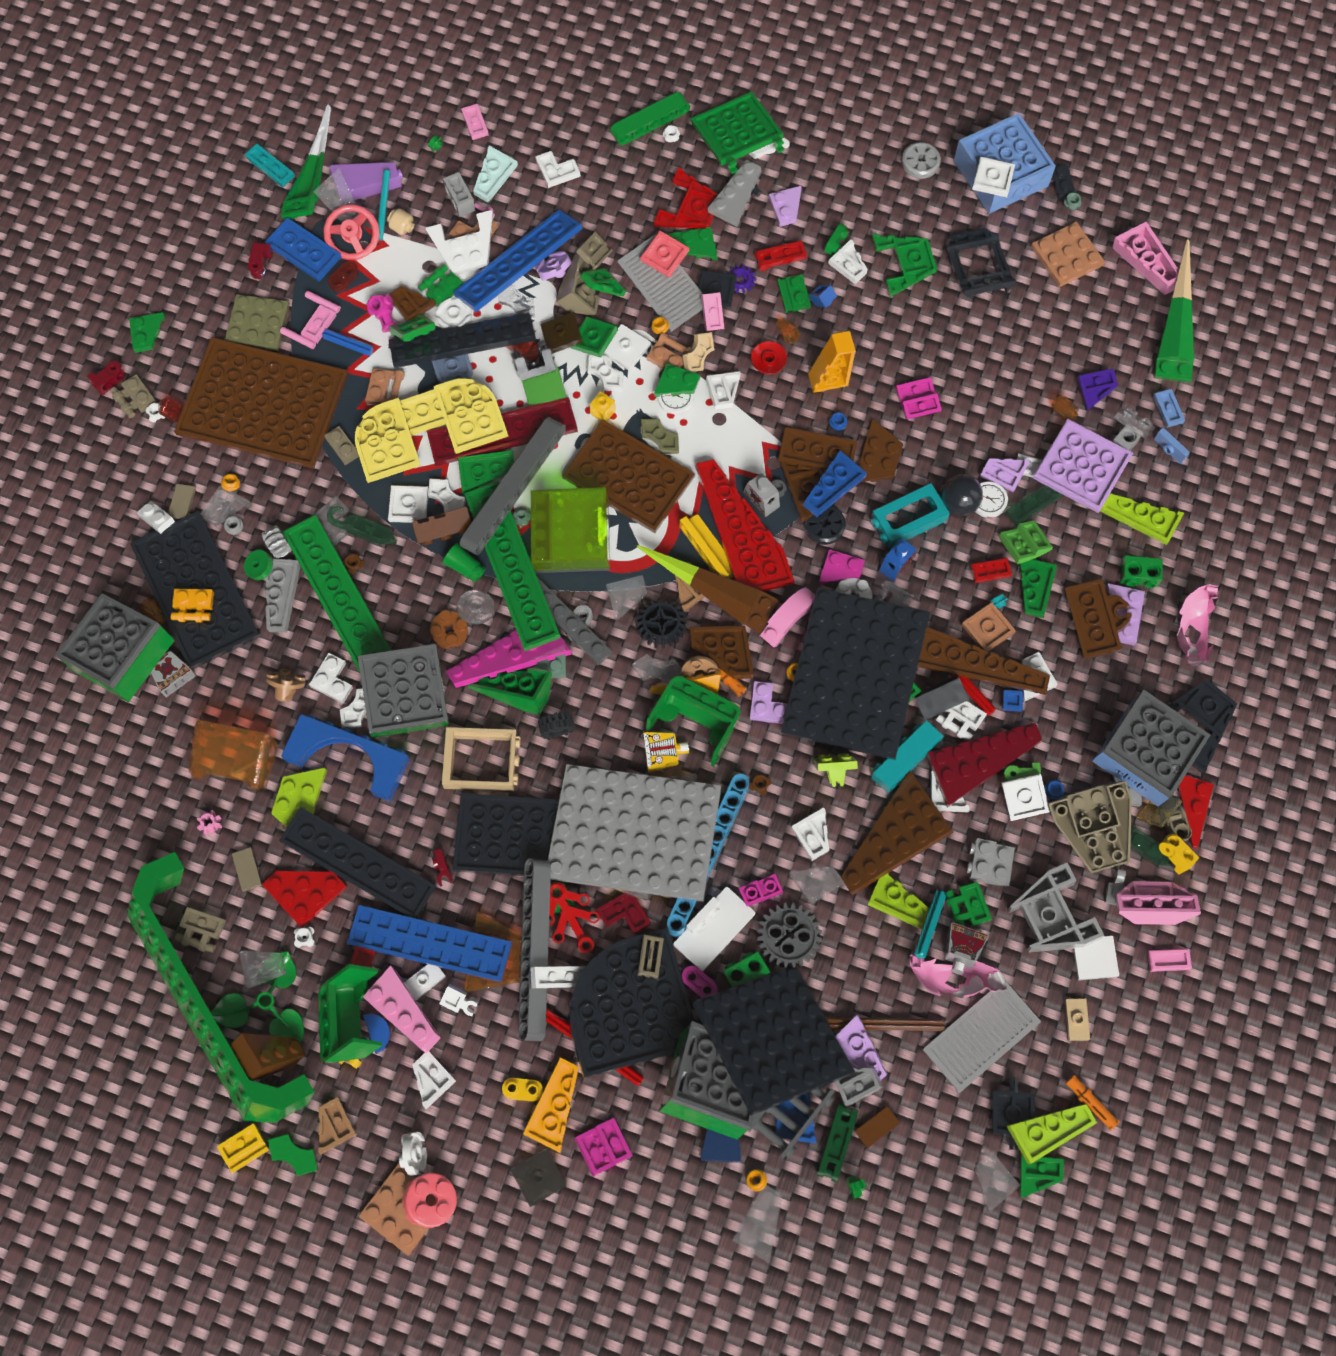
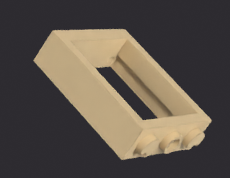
M446 727L442 775L443 788L514 791V785H518V773H515L516 766H519L520 756L516 755L517 748H520L521 736L517 735L516 730ZM456 739L510 741L508 782L453 780Z

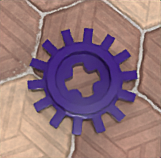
M736 265L735 270L732 267L730 268L732 273L729 274H737V278L743 276L745 281L738 283V279L736 280V293H739L740 289L745 293V288L751 291L749 286L755 287V283L752 282L756 281L757 278H752L755 272L750 273V267L747 270L745 265L742 268Z

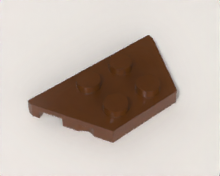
M872 420L859 463V467L867 473L866 478L861 482L894 479L903 447L901 441L875 420Z
M781 462L780 467L800 521L804 522L813 515L803 506L804 501L820 481L823 475L822 469L798 464V467L789 466L787 462Z

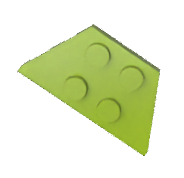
M320 768L284 776L271 814L285 827L289 826L300 807L314 814L327 770Z

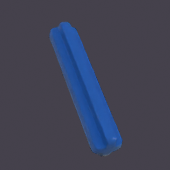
M325 329L323 332V338L368 356H371L373 352V346L329 329Z

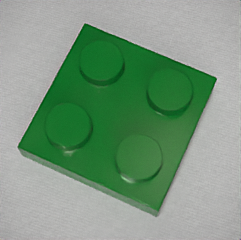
M586 317L579 328L583 343L572 346L571 349L601 358L616 335L618 328L616 325Z

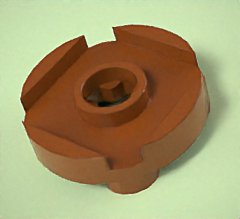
M444 610L431 622L430 634L439 647L451 649V647L461 646L466 641L469 634L468 624L461 614ZM452 626L454 632L446 634L445 628Z

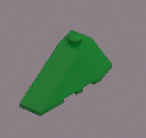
M528 668L527 671L516 670L509 673L501 672L492 678L490 676L480 678L478 682L468 684V688L522 711L541 715L549 700L552 673L551 671L538 668Z

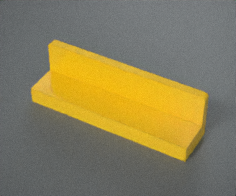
M695 515L690 519L686 516L682 518L679 524L680 529L710 570L715 574L732 579L733 575L724 549L700 516Z

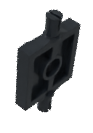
M1009 1077V1090L992 1091V1134H1001L1009 1137V1150H1018V1146L1007 1126L1035 1118V1093H1024L1018 1090V1078Z

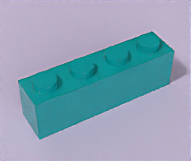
M927 720L923 724H917L909 738L905 736L900 741L896 760L887 759L883 764L879 762L872 769L874 773L871 778L887 794L926 757L928 752H931L942 741L944 736Z

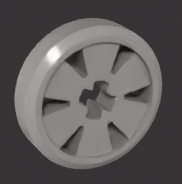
M925 142L913 143L903 153V169L907 174L915 178L924 179L931 177L939 169L940 154L931 144Z

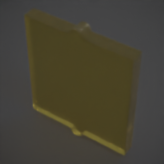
M1170 797L1160 806H1156L1149 801L1137 819L1148 823V825L1153 824L1163 827L1182 801L1181 799Z

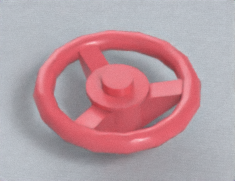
M355 204L343 205L333 210L327 217L323 228L326 244L340 252L342 259L360 260L368 256L377 246L380 236L379 224L374 215L366 208ZM354 211L360 213L352 220H345L340 225L332 226L337 216L344 212ZM368 219L372 226L373 235L370 244L363 250L359 242L362 237L360 226ZM331 234H340L346 242L352 243L356 253H346L337 248L331 239Z

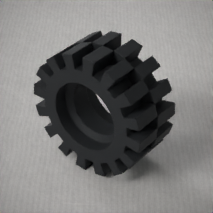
M567 711L555 712L552 715L548 714L538 721L540 734L544 739L563 737L562 735L566 736L575 730L572 714Z

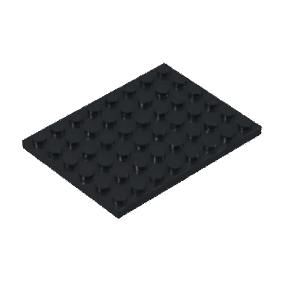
M817 587L781 734L896 760L930 612Z

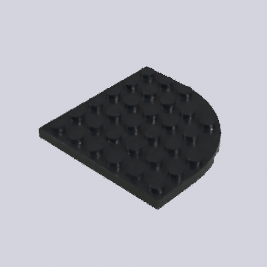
M667 928L645 934L664 938L657 979L637 975L644 934L630 937L608 946L595 956L581 973L571 997L569 1022L583 1079L675 1054L679 1035L692 1021L695 1022ZM647 940L643 971H646L650 940ZM655 941L651 972H654L658 947L657 941Z

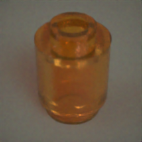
M1060 395L1053 401L1051 405L1053 410L1065 422L1067 419L1073 421L1077 418L1079 408L1067 397Z

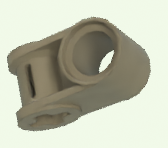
M1177 806L1173 810H1161V819L1167 833L1176 835V831L1183 833L1184 838L1181 839L1186 843L1191 837L1192 831L1184 808Z

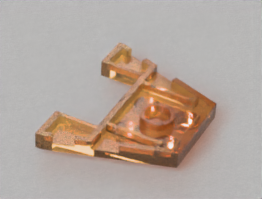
M477 913L474 932L495 935L494 938L511 941L512 947L502 982L467 974L464 991L472 992L519 983L522 934Z

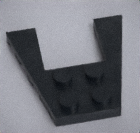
M1207 679L1168 705L1176 712L1182 709L1211 733L1192 764L1202 774L1206 772L1237 706L1234 700Z

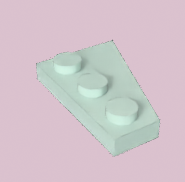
M491 146L488 147L487 156L484 158L481 173H479L473 190L475 196L488 203L518 166L516 160Z

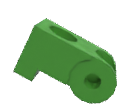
M1032 763L1030 768H1018L1013 765L1007 767L1002 776L1003 782L1038 773L1041 774L1040 763Z

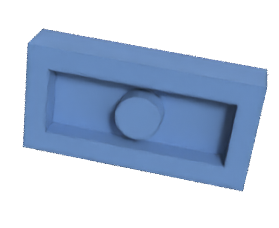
M1172 389L1153 395L1166 428L1184 423L1185 418Z

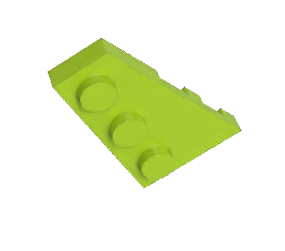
M889 873L879 878L868 905L922 930L929 908L916 896L907 892L900 882L895 881L888 875Z

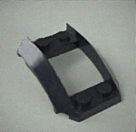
M986 228L951 235L949 245H947L950 261L955 276L967 297L972 300L975 294L1004 289L1008 293L1016 284V279H1013L1011 270L1004 257L999 235H992L991 231ZM988 245L996 273L967 278L958 251Z

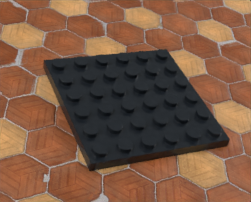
M796 965L795 968L791 966L701 998L692 1004L751 1116L841 1080L855 1072Z

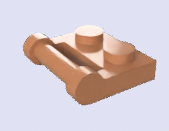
M663 332L647 355V360L662 369H665L666 364L683 369V357L664 348L663 345L667 344L684 355L692 348L685 347L669 338Z
M373 368L365 399L366 404L379 405L397 399L405 373L400 370L389 371ZM390 379H394L391 396L386 398Z

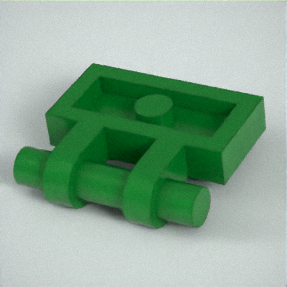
M445 264L433 270L434 273L428 278L425 277L422 283L417 286L421 292L426 288L429 290L426 293V297L429 300L433 299L437 307L444 300L453 297V291L464 284L453 272L447 276L444 274L448 271ZM437 279H440L441 281L434 286L432 284Z
M978 882L959 887L960 896L955 897L953 890L945 893L948 899L946 901L947 905L951 907L954 916L952 918L954 923L966 927L964 921L969 919L973 927L992 920ZM962 902L967 912L964 914H961L958 904Z

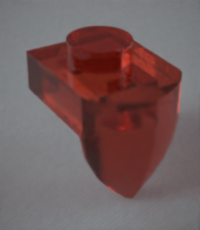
M167 396L159 402L158 412L177 424L184 406L173 400L171 396Z

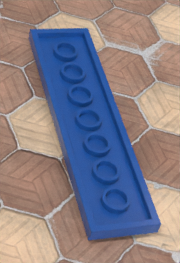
M557 210L453 291L454 296L475 312L479 311L581 231V223L561 210Z

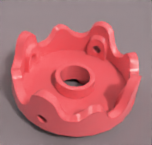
M425 1173L410 1180L406 1185V1191L402 1198V1205L407 1220L424 1228L437 1227L448 1221L454 1213L457 1202L453 1184L445 1176L438 1173ZM428 1194H433L436 1198L433 1206H429L426 1203Z

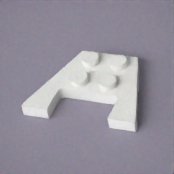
M492 210L476 214L480 231L446 240L441 224L426 228L429 236L455 275L483 268L489 264L491 227L494 216Z

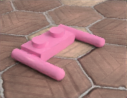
M306 291L305 297L320 304L302 330L301 335L285 327H281L280 333L314 349L316 343L322 338L324 330L328 329L341 307L310 291Z

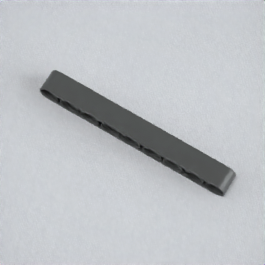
M550 417L544 420L460 540L462 548L476 555L481 553L562 438L566 429L564 424Z
M531 858L527 859L524 866L518 1034L522 1041H542L546 1032L547 988L531 987V968L548 967L551 865L548 860Z

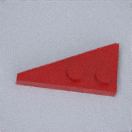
M1185 775L1178 786V795L1192 831L1189 841L1192 844V848L1197 849L1214 784Z

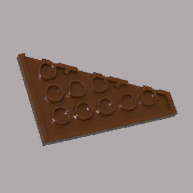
M912 772L907 774L841 876L851 895H854L953 833L952 828Z

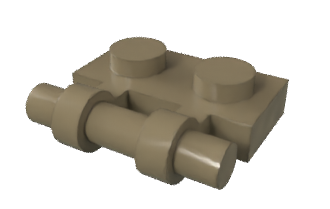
M137 374L121 383L124 390L119 391L117 387H113L110 390L113 394L112 398L120 404L121 410L129 418L135 416V409L138 408L143 413L149 405L157 403ZM130 396L132 402L127 403L125 399Z
M187 907L179 925L181 928L186 929L184 934L177 933L175 940L181 942L184 946L188 947L191 945L197 947L199 951L213 953L216 945L209 943L210 938L219 939L226 920ZM193 933L202 934L201 940L193 938Z

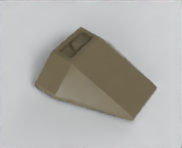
M1126 780L1098 785L1065 795L1048 803L1054 823L1091 873L1130 862L1132 799Z

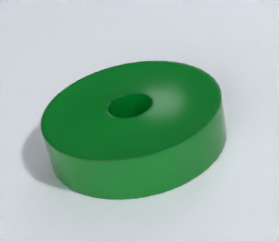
M263 550L251 552L244 563L245 574L254 580L266 578L273 567L271 555Z

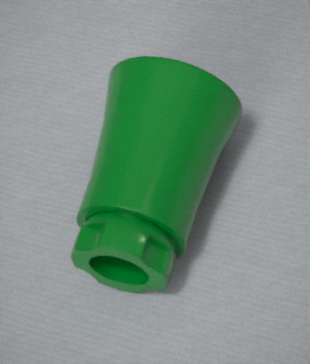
M458 543L449 550L442 562L443 565L455 570L474 583L482 577L486 570L485 567L480 565V562L468 554Z

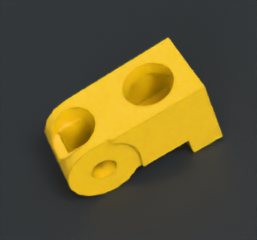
M1168 834L1159 845L1161 853L1168 856L1175 865L1174 870L1178 875L1192 868L1199 859L1194 851L1176 834Z

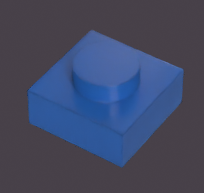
M1003 690L1002 710L1022 712L1023 691Z

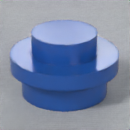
M835 413L829 419V425L834 430L840 431L847 426L848 421L843 413Z
M1052 780L1045 785V794L1048 798L1056 800L1063 796L1064 786L1061 782Z

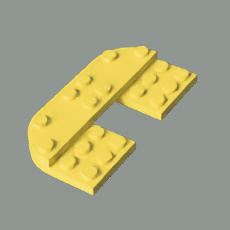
M455 379L434 386V390L401 401L399 398L393 399L368 410L363 415V420L357 426L355 432V444L367 482L370 483L421 466L412 435L445 424L456 454L508 437L493 393L484 384L476 383L472 379Z

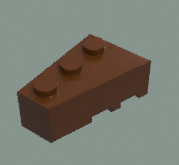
M467 507L413 521L412 525L418 544L422 543L425 546L434 543L433 539L441 538V541L452 538L451 534L459 533V536L464 535L471 525V520Z
M241 1033L229 1045L250 1081L292 1069L306 1055L294 1037Z

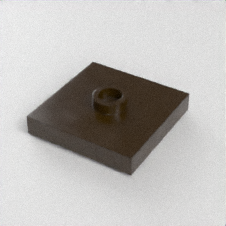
M574 312L540 324L546 347L550 348L551 354L583 343Z

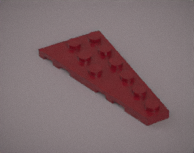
M1036 723L931 751L926 756L948 808L954 802L967 795L968 792L977 788L1001 769L1014 762L1018 757L1037 746L1043 739Z

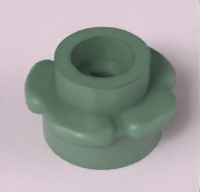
M1070 193L1065 197L1064 204L1069 209L1075 210L1081 206V197L1077 193Z
M519 509V511L513 513L516 525L523 527L531 520V514L526 509Z

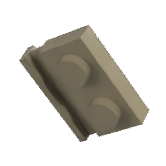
M594 232L576 252L587 264L592 265V270H595L613 250H609L606 247V242Z

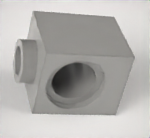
M1127 424L1113 442L1131 451L1138 443L1142 434L1136 428Z

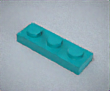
M258 144L245 154L247 160L282 188L295 177L290 169Z

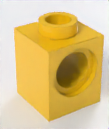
M601 391L590 403V415L600 421L605 420L607 422L616 411L615 400Z

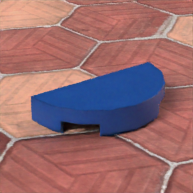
M365 1014L363 1016L371 1040L382 1042V1046L375 1051V1054H378L385 1049L391 1037L390 1027L379 1015Z

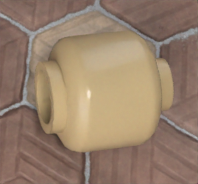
M401 208L392 210L387 218L389 228L400 235H404L407 232L410 233L415 225L413 223V216Z

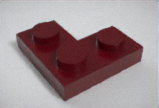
M627 891L596 909L606 928L624 918L635 935L651 925L650 920L632 891Z

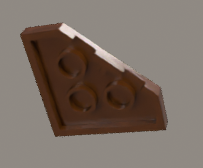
M746 626L689 628L691 648L703 657L713 660L719 669L733 679L753 678L754 673Z

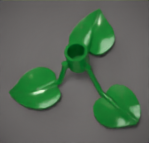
M288 952L279 953L264 965L261 974L262 980L266 984H272L267 992L259 994L257 1002L246 1007L244 997L233 993L224 996L211 1011L217 1023L229 1028H238L248 1021V1010L259 1006L262 1010L270 1009L277 1017L270 1023V1035L294 1037L300 1044L304 1035L302 1018L292 1009H286L279 1015L273 1007L274 998L271 995L275 986L284 989L292 985L296 979V967Z

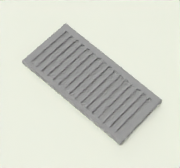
M655 234L617 262L658 316L665 318L669 322V330L672 332L703 310L701 298L703 294L680 264L671 277L668 278L640 261V257L656 237Z
M1007 982L1008 989L987 993L923 1049L958 1093L962 1092L1041 1023V1020Z

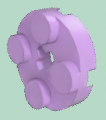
M554 252L549 255V259L546 261L542 260L537 264L536 270L542 281L555 276L560 278L565 275V270L572 263L566 252Z

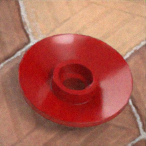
M766 341L758 344L753 349L751 361L759 372L775 374L785 367L787 353L780 344Z

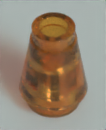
M780 318L776 322V326L785 342L793 344L800 338L799 329L785 320V318Z
M147 598L140 604L139 609L144 616L156 621L159 625L166 621L161 608L155 600Z

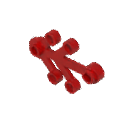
M560 882L551 883L549 916L552 917L553 921L549 926L555 921L553 915L557 903L562 909L557 930L552 936L555 943H562L564 941V931L568 920L579 940V950L582 953L591 952L594 948V942L591 938L585 936L575 916L586 919L590 923H597L600 916L595 911L588 912L570 907L565 900L577 901L580 905L586 906L590 902L589 896L587 894L580 895L566 891L565 886ZM555 888L560 889L561 893L559 896L553 895ZM586 896L588 898L587 903L582 904L580 898ZM595 913L597 915L596 921L590 920L591 914ZM557 933H560L562 935L561 941L555 940V935ZM584 941H588L590 943L588 949H584L582 947V943Z

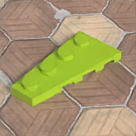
M1109 494L1100 512L1165 545L1170 541L1184 514L1180 511H1169L1168 508L1153 507L1145 502H1134L1133 499Z

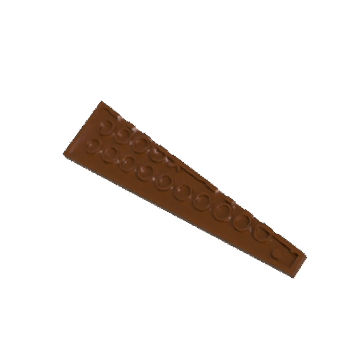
M929 627L926 629L918 667L1046 695L1050 679L1049 674L1026 665H1021L1011 659L1008 660L1000 657L993 652L990 653L982 650L975 645L972 646L964 643L962 640Z

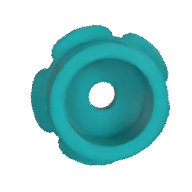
M1001 594L990 600V602H993V606L999 609L1007 605L1005 601L1008 598Z

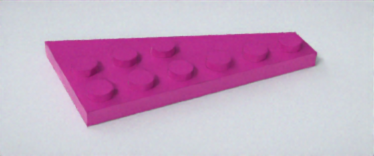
M517 630L445 672L455 688L478 682L483 677L490 676L492 678L497 676V673L507 671V673L536 665L538 661L548 659V661L554 660L555 656L565 654V656L571 655L572 652L562 638L524 651Z

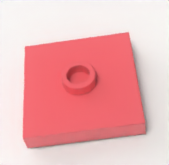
M659 231L640 257V261L670 278L689 252V247Z

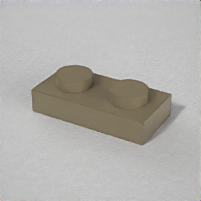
M340 426L325 435L326 441L344 465L359 457L357 449Z

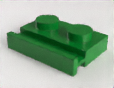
M803 274L777 280L785 313L792 310L794 312L810 309L811 304Z

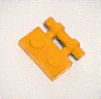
M174 589L172 607L180 610L179 612L171 613V620H178L179 622H186V620H195L196 622L210 621L211 614L204 613V611L212 610L214 591L212 589ZM187 610H197L195 613H187Z

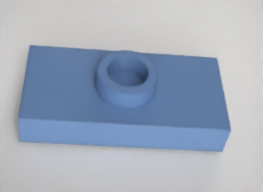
M1164 428L1157 433L1154 439L1163 448L1164 452L1171 455L1180 465L1190 453Z

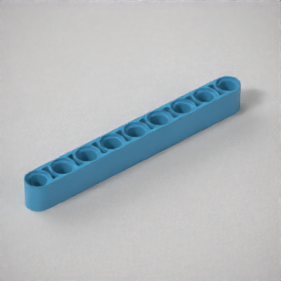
M737 774L732 778L718 809L714 834L718 833L722 838L720 840L713 839L712 852L714 856L710 858L707 881L748 793L749 779L744 774ZM743 782L745 787L738 788L735 784ZM735 799L738 803L732 806L727 801ZM722 816H727L730 820L727 823H723L719 819ZM677 898L667 921L669 934L677 937L684 933L698 901ZM688 904L690 909L688 911H681L679 906ZM676 921L682 925L677 930L671 927V924Z

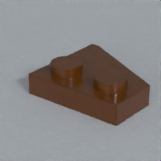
M403 286L389 294L393 300V306L405 321L414 319L416 315L424 314L436 306V302L433 299L428 300L422 297L421 294L411 292Z

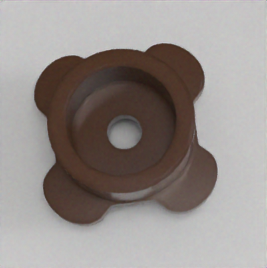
M357 553L347 556L342 562L348 568L349 574H355L358 569H362L365 566L364 561L360 560Z
M756 773L754 774L753 782L749 784V789L759 792L760 795H766L767 788L771 785L772 781L770 778Z

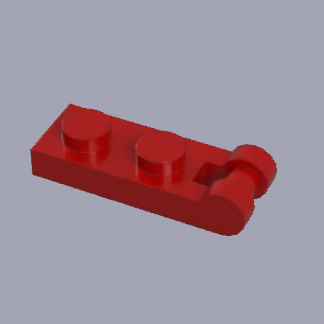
M802 240L759 250L754 254L759 262L758 268L760 271L807 258Z

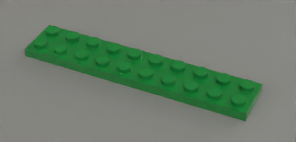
M499 481L464 493L474 519L500 484ZM510 510L486 544L485 550L524 651H528L561 637Z
M314 515L283 531L284 537L360 673L358 656L391 651L388 643L317 516Z

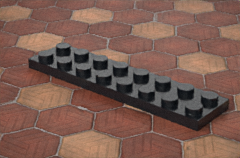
M530 312L469 323L459 327L433 330L426 335L414 337L411 341H403L397 337L389 339L393 366L394 368L532 342L536 341Z
M300 807L279 839L284 845L407 917L417 919L436 889V885L302 807Z

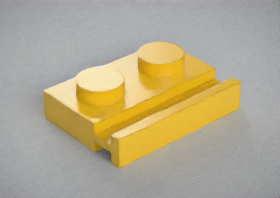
M254 1123L217 1146L231 1173L236 1172L269 1151Z

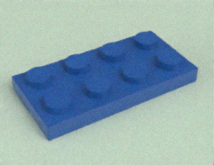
M286 218L265 241V244L271 245L274 252L318 282L342 258L340 252L289 218Z

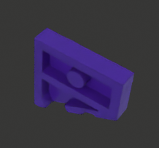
M1114 369L1077 377L1086 411L1091 409L1118 386Z

